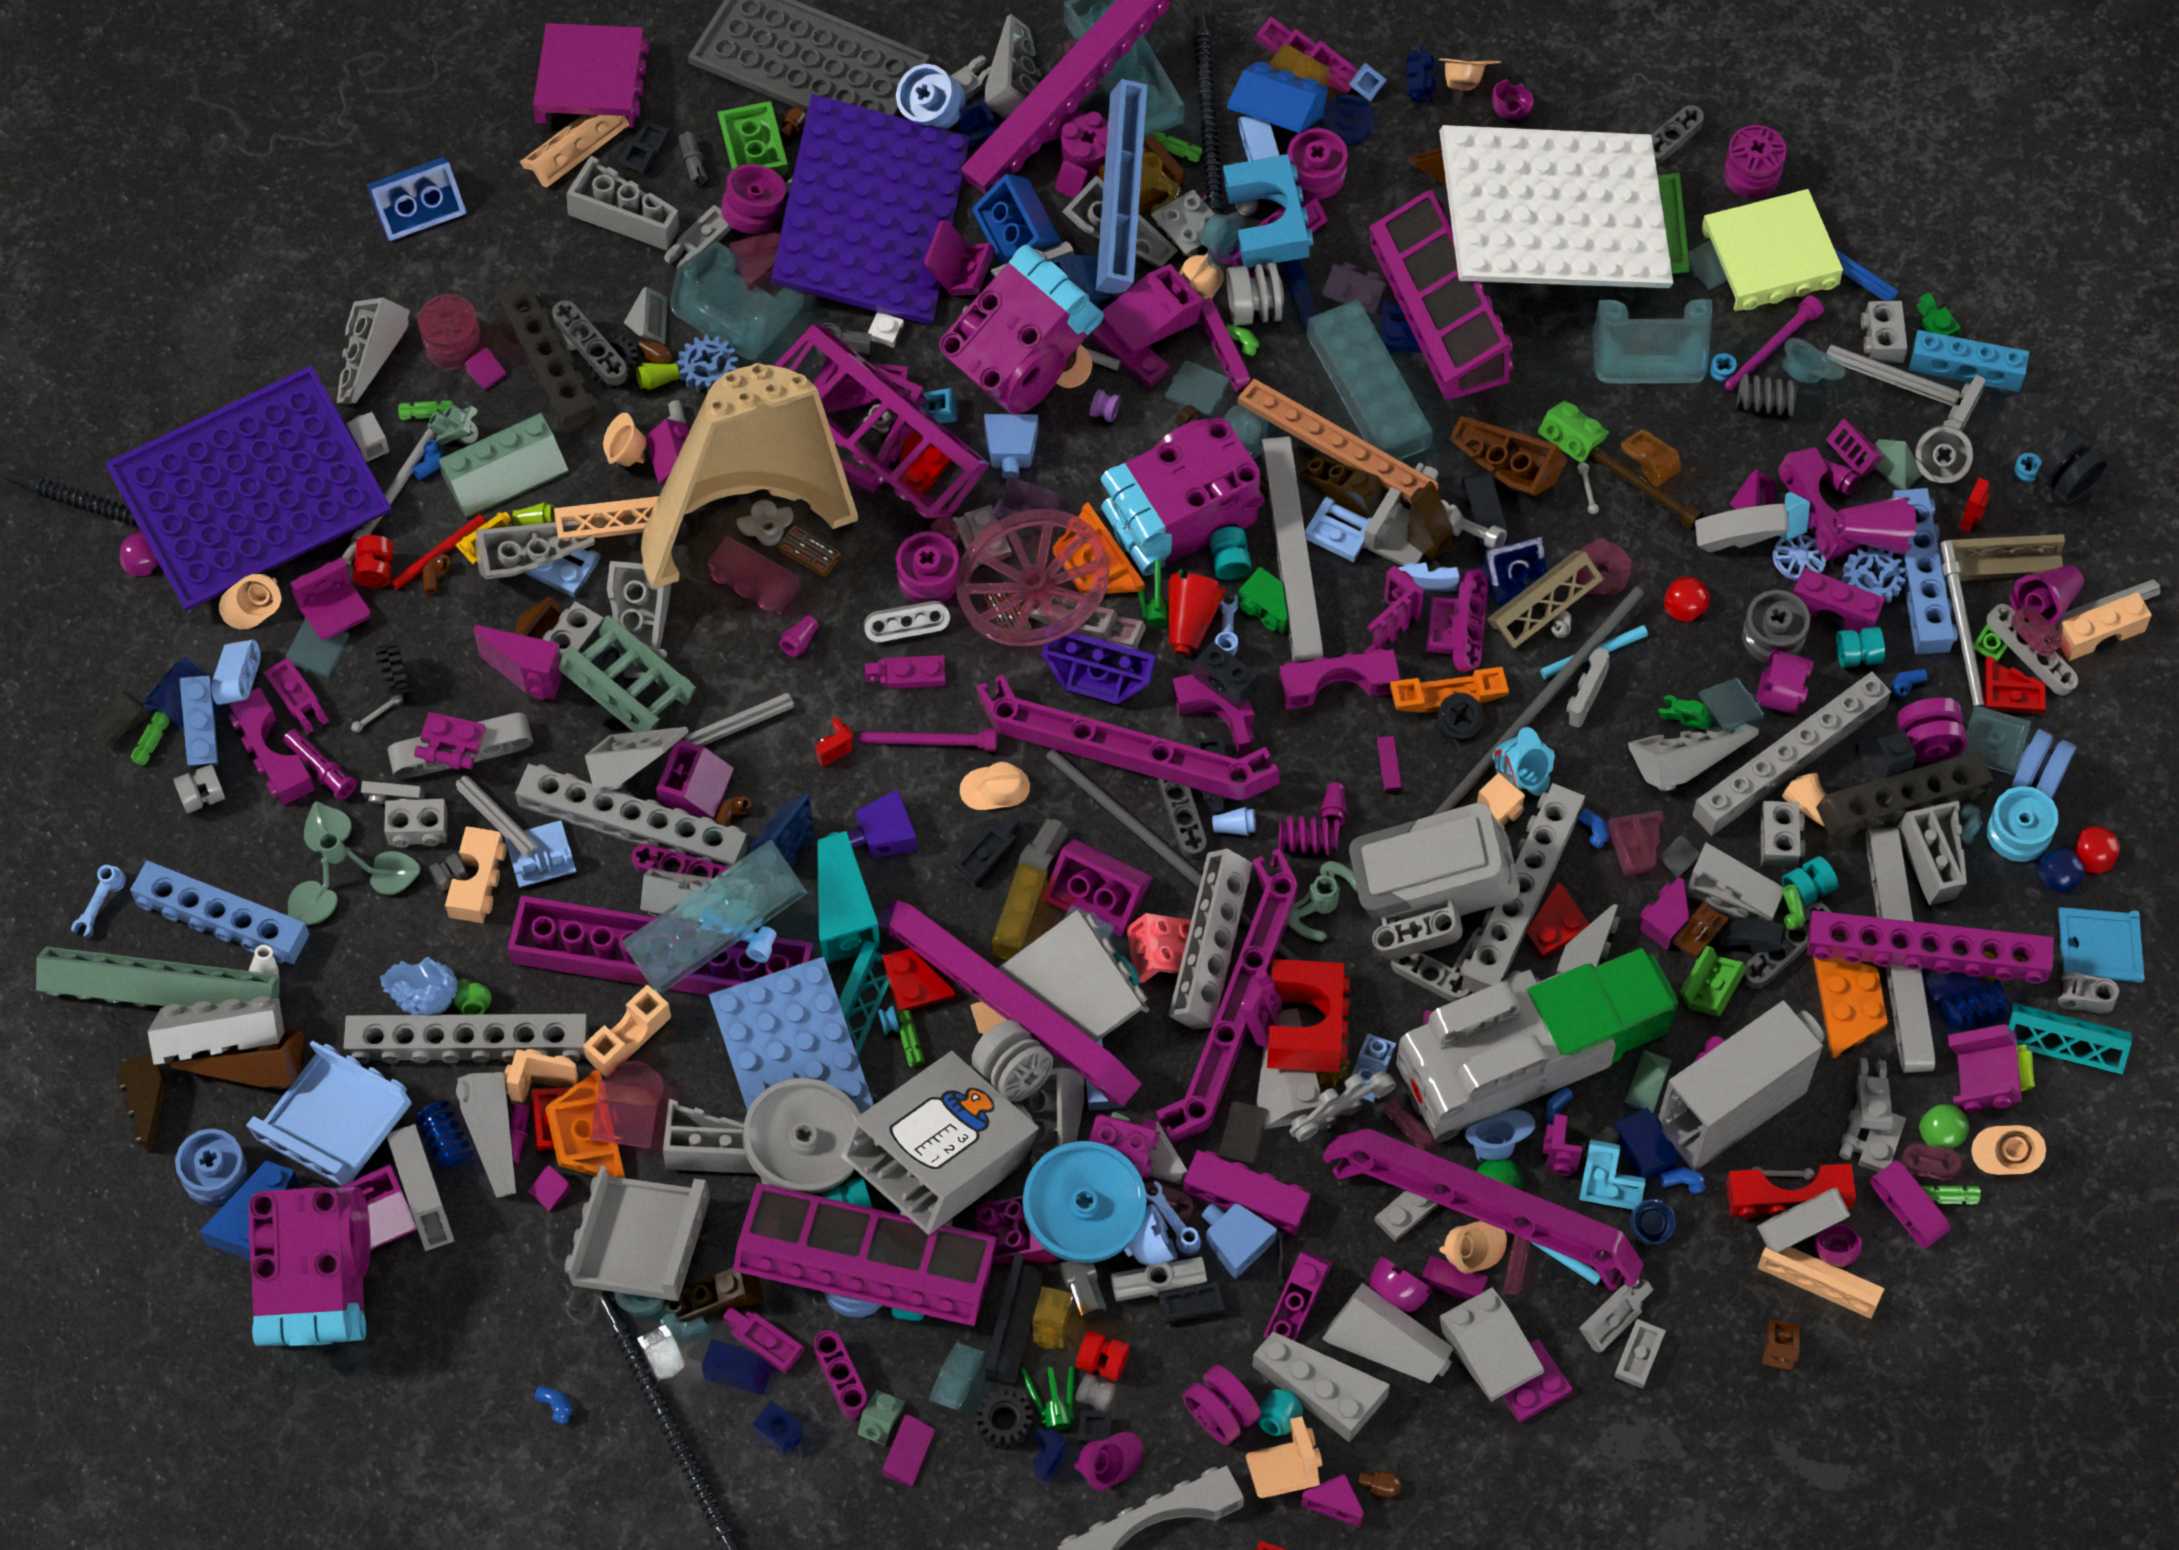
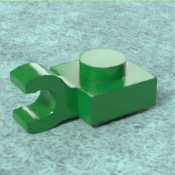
M1930 293L1919 297L1921 302L1916 306L1925 317L1921 321V326L1926 332L1952 337L1959 334L1961 327L1946 307L1938 310L1936 302Z
M1671 695L1664 697L1666 705L1671 707L1668 709L1659 708L1658 712L1661 718L1665 720H1680L1684 726L1709 729L1712 719L1705 704L1696 700L1685 701L1678 699L1677 701Z

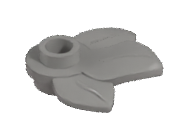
M762 499L753 504L751 509L752 515L737 518V526L744 535L756 536L762 544L772 546L781 541L784 528L793 521V512L790 507L777 510L774 503Z

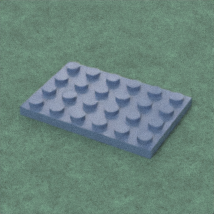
M824 957L709 994L747 1112L753 1101L764 1090L776 1083L795 1078L815 1079L833 1085L853 1101L860 1114L874 1106Z

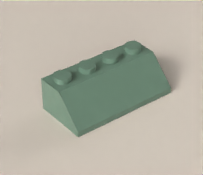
M541 413L439 459L442 476L466 520L569 473L555 437Z

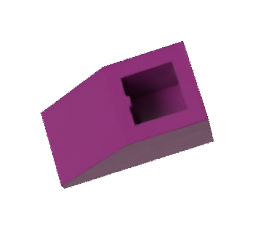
M1680 877L1673 884L1669 882L1665 884L1658 894V897H1660L1654 905L1649 903L1640 915L1642 918L1640 930L1667 951L1673 946V938L1689 920L1684 880Z

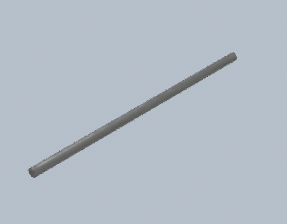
M1636 586L1432 815L1454 809L1494 764L1492 755L1496 748L1507 740L1518 737L1520 729L1526 727L1590 656L1594 649L1598 647L1644 595L1641 588Z
M1052 749L1047 754L1046 758L1192 883L1198 888L1200 887L1202 875L1056 750ZM1242 910L1239 923L1249 930L1253 918ZM1280 943L1276 953L1283 960L1302 961L1285 945Z

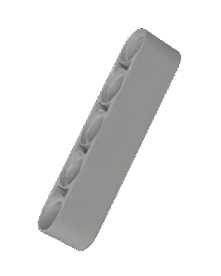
M512 713L478 722L485 724L486 727L478 755L466 752L465 756L472 757L474 762L529 748L533 744V738L526 714ZM420 737L394 743L387 750L393 776L397 779H409L450 768L449 764L440 762L431 764L425 762L422 758L414 756L417 745L422 747L430 745L422 743ZM441 747L440 751H445L449 753H453V751H455L454 749H449L445 747Z

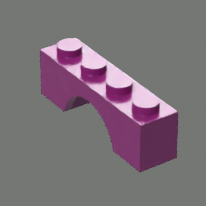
M1814 447L1787 453L1778 468L1780 478L1785 482L1789 492L1810 502L1808 528L1816 539L1817 547L1824 555L1826 561L1849 557L1850 554L1856 555L1857 549L1862 544L1839 538L1832 529V519L1834 515H1837V511L1825 503L1819 491V484L1828 472V468L1818 449Z
M1375 649L1370 653L1358 655L1348 653L1342 657L1331 659L1321 657L1304 663L1294 661L1279 667V684L1285 710L1313 706L1318 692L1332 682H1353L1362 687L1370 697L1392 694L1390 682L1400 680L1394 649Z
M259 687L251 691L247 700L229 703L232 711L228 715L229 720L235 731L241 729L244 736L240 737L248 753L254 752L256 759L253 760V763L260 776L266 774L269 779L265 784L272 798L278 797L284 806L314 791L311 778L298 755H280L271 751L266 746L268 733L277 721L273 709L261 688Z

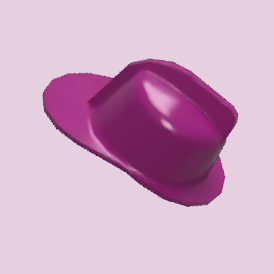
M1127 1431L1117 1433L1105 1440L1089 1442L1083 1448L1079 1461L1074 1464V1467L1081 1472L1094 1490L1104 1491L1129 1478L1136 1472L1143 1457V1446L1140 1438L1134 1433Z

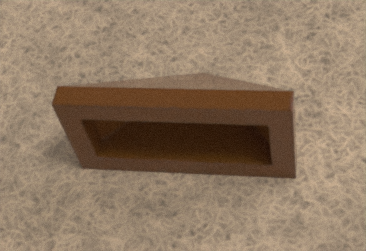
M1442 148L1408 157L1410 164L1446 185Z
M547 597L517 618L515 634L543 640L545 634L549 630H553L559 623V618L564 610L551 597Z

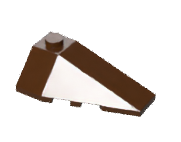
M1460 416L1449 438L1452 444L1510 489L1533 496L1554 486L1567 462L1566 457L1556 444L1464 416Z

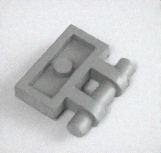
M1857 1101L1855 1109L1850 1111L1848 1117L1849 1126L1847 1132L1842 1135L1840 1140L1841 1149L1839 1156L1843 1159H1850L1852 1152L1859 1153L1861 1157L1858 1165L1880 1172L1892 1163L1906 1118L1892 1113L1893 1125L1891 1131L1863 1128L1869 1130L1866 1142L1859 1140L1858 1135L1861 1127Z

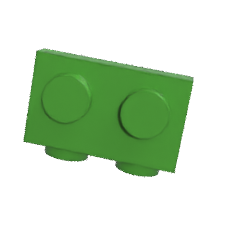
M1564 400L1548 410L1538 433L1553 444L1558 445L1561 450L1583 463L1591 449L1605 441L1609 431L1603 428L1598 421L1580 412L1574 404Z
M1706 946L1701 956L1697 958L1690 975L1683 982L1680 994L1690 1010L1720 1017L1747 969L1743 962L1718 957L1713 947Z

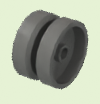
M1771 590L1755 597L1748 607L1743 626L1742 639L1745 648L1754 658L1766 663L1772 649L1798 656L1804 647L1809 630L1810 614L1808 608L1798 596L1788 591Z

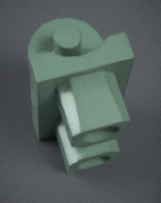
M453 404L448 406L444 414L439 411L433 413L428 428L437 433L435 441L441 446L456 439L462 444H471L478 438V429L470 420L477 414L478 410L472 406L462 410Z

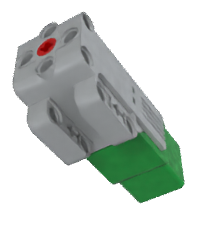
M1639 948L1596 967L1588 963L1577 968H1571L1516 992H1513L1509 983L1504 981L1444 1005L1430 1014L1428 1024L1416 1028L1401 1037L1396 1065L1409 1088V1097L1418 1115H1423L1435 1141L1441 1143L1455 1137L1460 1130L1602 1071L1617 1062L1624 1052L1666 1035L1668 1028L1673 1024L1678 1000L1652 953L1646 955L1645 951Z

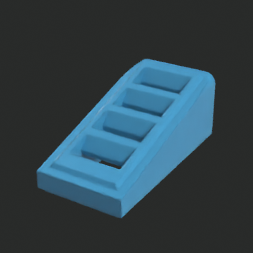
M951 388L924 393L926 402L923 409L940 423L958 420L957 398ZM931 404H935V410H931Z

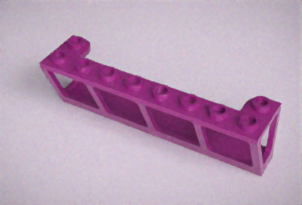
M812 324L773 366L783 368L807 343L789 368V370L795 372L815 345L840 367L837 373L819 390L821 401L846 374L851 375L881 401V405L852 436L826 415L835 444L842 448L847 447L852 451V457L858 463L871 467L874 470L873 475L883 483L889 482L895 487L894 493L905 501L910 500L916 505L915 510L927 519L929 517L937 519L951 518L990 464L824 325ZM888 409L893 410L923 436V440L894 471L858 442ZM930 444L935 445L963 469L962 474L937 500L931 496H923L900 477ZM969 479V481H968V482L966 483V485L963 487V489L961 490V492L958 494V496H957V497L955 498V500L952 502V504L950 505V507L947 508L946 506H944L945 503H946V502L960 489V487Z

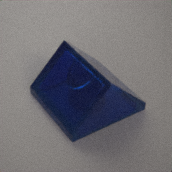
M1540 536L1485 550L1482 571L1487 577L1488 586L1496 605L1510 602L1547 573Z

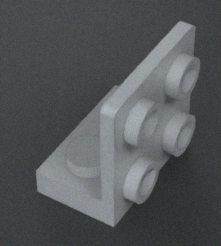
M1391 487L1365 529L1363 547L1402 566L1413 562L1418 564L1424 554L1407 542L1410 510L1404 508L1403 504L1400 503L1401 491Z

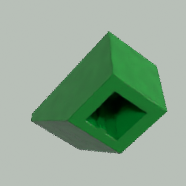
M1259 567L1238 590V604L1248 615L1253 614L1262 620L1269 630H1276L1284 635L1287 632L1288 618L1283 583Z

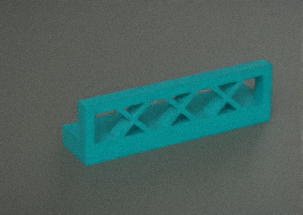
M866 940L839 999V1004L850 1036L855 1044L858 1058L890 987L887 975L874 978L871 971L875 961L882 963L881 960L884 955L877 953L875 943ZM874 986L878 994L876 1000L863 1004L860 997L861 992ZM863 1012L867 1020L865 1025L852 1030L849 1023L851 1016ZM859 1034H860V1037H859V1039H858V1041H857L856 1035H859Z
M2017 1003L2012 1004L2008 1027L2014 1032L2016 1024L2027 1026L2034 1035L2025 1041L2017 1039V1045L2025 1044L2028 1050L2123 1075L2132 1044L2131 1032ZM2035 1029H2039V1030H2043V1031L2037 1033V1031H2036ZM2049 1033H2055L2060 1036L2063 1044L2055 1048L2046 1047L2041 1038ZM2080 1040L2086 1041L2090 1044L2093 1051L2084 1056L2077 1055L2071 1045ZM2095 1044L2102 1045V1046L2099 1047V1048H2097V1047L2095 1046ZM2067 1048L2069 1052H2065V1051H2061V1050ZM2109 1048L2122 1050L2118 1065L2105 1062L2100 1053Z

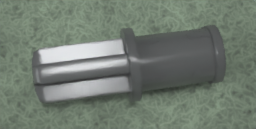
M686 131L684 134L679 135V142L684 155L682 161L687 165L691 184L697 185V178L699 184H703L708 180L702 162L704 156L702 152H699L695 135Z

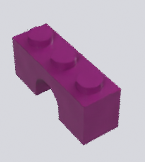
M1803 568L1793 591V594L1805 603L1810 615L1816 617L1820 610H1831L1842 616L1845 621L1844 628L1854 630L1857 633H1860L1863 628L1875 627L1885 600L1884 597L1807 568Z

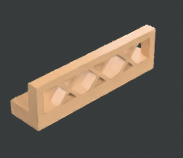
M582 114L521 160L520 163L524 169L533 170L542 186L548 187L629 126V122L626 116Z
M659 496L554 508L558 538L564 542L568 541L569 538L581 540L590 536L598 538L642 533ZM576 520L581 524L576 531L563 532L562 521Z
M1766 1246L1757 1267L1870 1319L1884 1291V1288L1835 1266H1830L1790 1246L1779 1252H1774Z

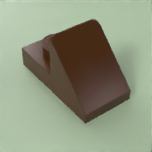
M1769 1319L1762 1363L1767 1366L1792 1370L1800 1350V1325Z

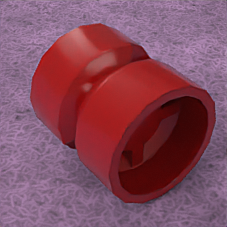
M367 535L358 538L355 550L356 560L352 575L353 581L368 588H380L389 584L391 575L390 563L394 548L393 543L389 539L377 535Z
M1088 1330L1078 1353L1076 1368L1089 1373L1098 1370L1101 1377L1118 1382L1128 1358L1130 1344L1117 1339H1112L1109 1342L1106 1339V1335ZM1104 1354L1109 1356L1107 1360L1102 1359Z

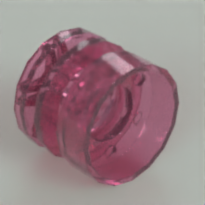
M450 294L434 297L425 303L419 312L418 325L426 356L433 364L442 368L457 369L464 367L465 362L481 351L482 346L481 333L474 307L467 299Z

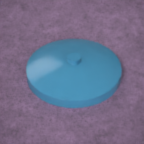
M1076 1141L1052 1149L1034 1165L1025 1183L1023 1213L1031 1234L1042 1247L1053 1255L1078 1263L1099 1262L1122 1252L1135 1239L1145 1217L1146 1191L1138 1170L1122 1153L1101 1143Z

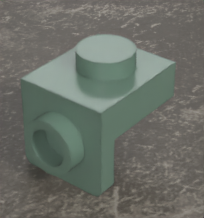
M876 1390L862 1413L858 1435L886 1445L889 1441L891 1429L903 1411L905 1401Z

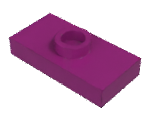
M1432 596L1426 652L1453 654L1458 599Z

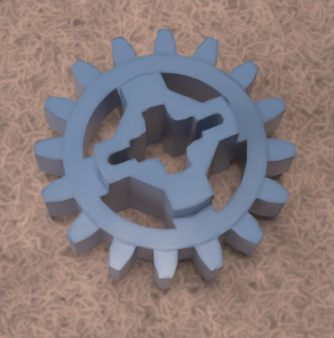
M705 335L704 341H700L695 337L694 345L686 343L684 345L685 352H679L680 361H677L680 379L686 380L688 388L695 385L696 392L698 393L702 388H706L708 393L711 386L720 377L739 367L735 348L730 349L728 341L721 344L719 336H716L713 341L709 340L708 335Z
M1868 546L1867 552L1858 548L1856 556L1850 554L1847 563L1844 565L1842 582L1884 597L1885 601L1890 603L1892 596H1899L1906 580L1904 578L1906 569L1900 568L1902 560H1894L1893 552L1885 554L1883 553L1884 550L1878 549V551H1874L1871 546Z

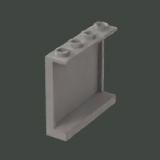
M1076 910L997 969L1097 1042L1140 1010L1147 1013L1149 1008L1145 1001L1148 998L1138 985L1134 987L1129 980L1132 974L1122 961L1119 963L1112 955L1116 950L1106 937L1103 939L1096 931L1100 927L1090 913L1085 915ZM1051 1054L1054 1068L1070 1069L1069 1066Z
M601 1165L597 1177L594 1176L591 1182L590 1200L583 1206V1221L581 1227L577 1228L574 1234L572 1255L569 1254L565 1262V1272L568 1273L572 1286L678 1301L711 1197L706 1180L694 1179L692 1187L689 1188L608 1176L606 1167Z

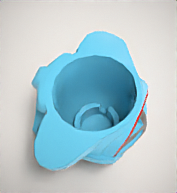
M1524 727L1520 729L1518 737L1509 739L1499 745L1494 751L1492 758L1497 774L1500 773L1517 789H1527L1531 794L1539 796L1549 787V773L1553 769L1555 754L1553 749H1549L1541 742L1537 733L1532 728Z

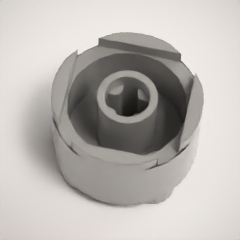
M1948 425L1934 427L1925 432L1917 443L1915 451L1916 464L1920 472L1933 482H1955L1961 479L1970 469L1973 460L1971 442L1961 430ZM1940 447L1944 450L1951 449L1949 454L1951 459L1949 461L1945 459L1939 461L1937 459Z

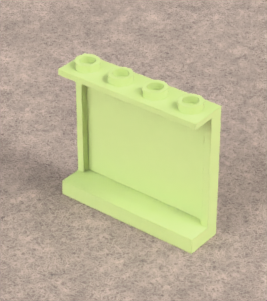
M1809 189L1704 215L1701 231L1704 238H1710L1736 299L1734 304L1735 311L1743 309L1752 310L1759 305L1779 303L1786 298L1802 297L1810 292L1821 289L1829 290L1840 284L1843 268Z

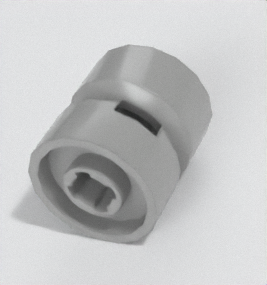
M212 764L196 770L194 776L187 773L173 779L187 814L201 809L204 802L211 805L226 799ZM205 783L207 790L199 793L197 785Z

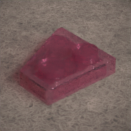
M781 229L729 244L731 255L747 291L752 290L755 287V282L763 275L767 277L772 273Z
M1662 810L1609 819L1607 827L1624 876L1653 870L1657 855L1656 847L1660 836L1659 827L1663 818Z

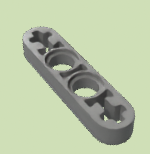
M1999 604L1987 615L1989 627L2054 693L2061 696L2067 695L2077 686L2078 677L2075 671L2013 608L2006 604ZM2002 616L2005 620L2001 621L1999 617ZM2017 634L2025 636L2028 645L2020 643L2017 639ZM2037 654L2043 655L2047 659L2048 666L2042 665L2038 661ZM2061 678L2065 679V684L2061 682Z

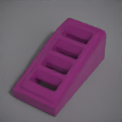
M1846 418L1841 420L1826 439L1853 470H1856L1860 477H1868L1885 456ZM1846 429L1848 434L1841 442L1837 441L1836 439ZM1853 437L1855 441L1846 449L1844 446ZM1860 445L1862 448L1854 456L1852 454L1853 451ZM1867 452L1869 455L1861 463L1859 460Z

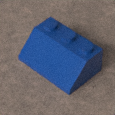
M1256 62L1243 70L1227 103L1228 109L1300 133L1323 117L1328 87L1319 84L1315 79H1303L1295 76L1291 71H1279L1270 68L1271 66L1267 63Z
M444 157L366 185L375 211L389 241L467 214L450 164Z
M1005 174L972 208L986 238L996 249L995 255L1001 266L1007 264L1023 245L1027 244L1033 249L1042 251L1061 243L1028 178Z

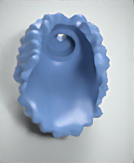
M426 957L419 964L415 965L400 961L399 965L394 964L391 969H388L384 975L380 976L381 985L384 987L383 991L390 994L391 998L396 1001V1006H399L404 1012L411 1015H442L451 1007L452 998L457 995L458 987L454 972L448 966L434 962L430 957Z

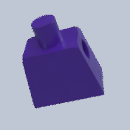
M898 790L856 811L858 827L846 831L851 847L865 844L869 856L872 858L917 850L916 835Z

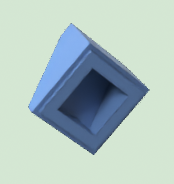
M1364 62L1349 85L1371 102L1387 79Z

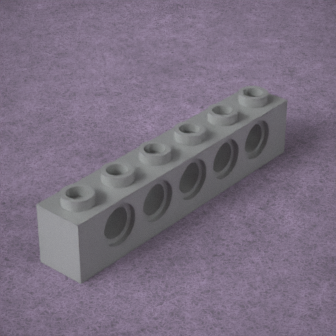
M1229 849L1207 853L1169 1012V1017L1194 1030L1212 1027L1225 986L1228 966L1231 961V953L1237 935L1241 911L1244 906L1247 885L1250 881L1253 863Z

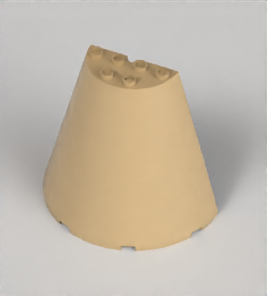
M756 363L725 373L711 386L643 531L641 543L643 569L653 589L679 581V571L674 564L671 549L684 514L693 512L704 504L719 498L767 489L774 496L793 501L802 499L811 505L810 509L820 515L832 529L858 521L856 507L818 389L804 375L786 368Z

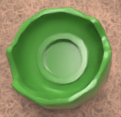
M1940 1104L1932 1107L1922 1116L1919 1124L1921 1138L1933 1149H1954V1147L1959 1146L1967 1139L1970 1130L1965 1113L1959 1107L1950 1104Z

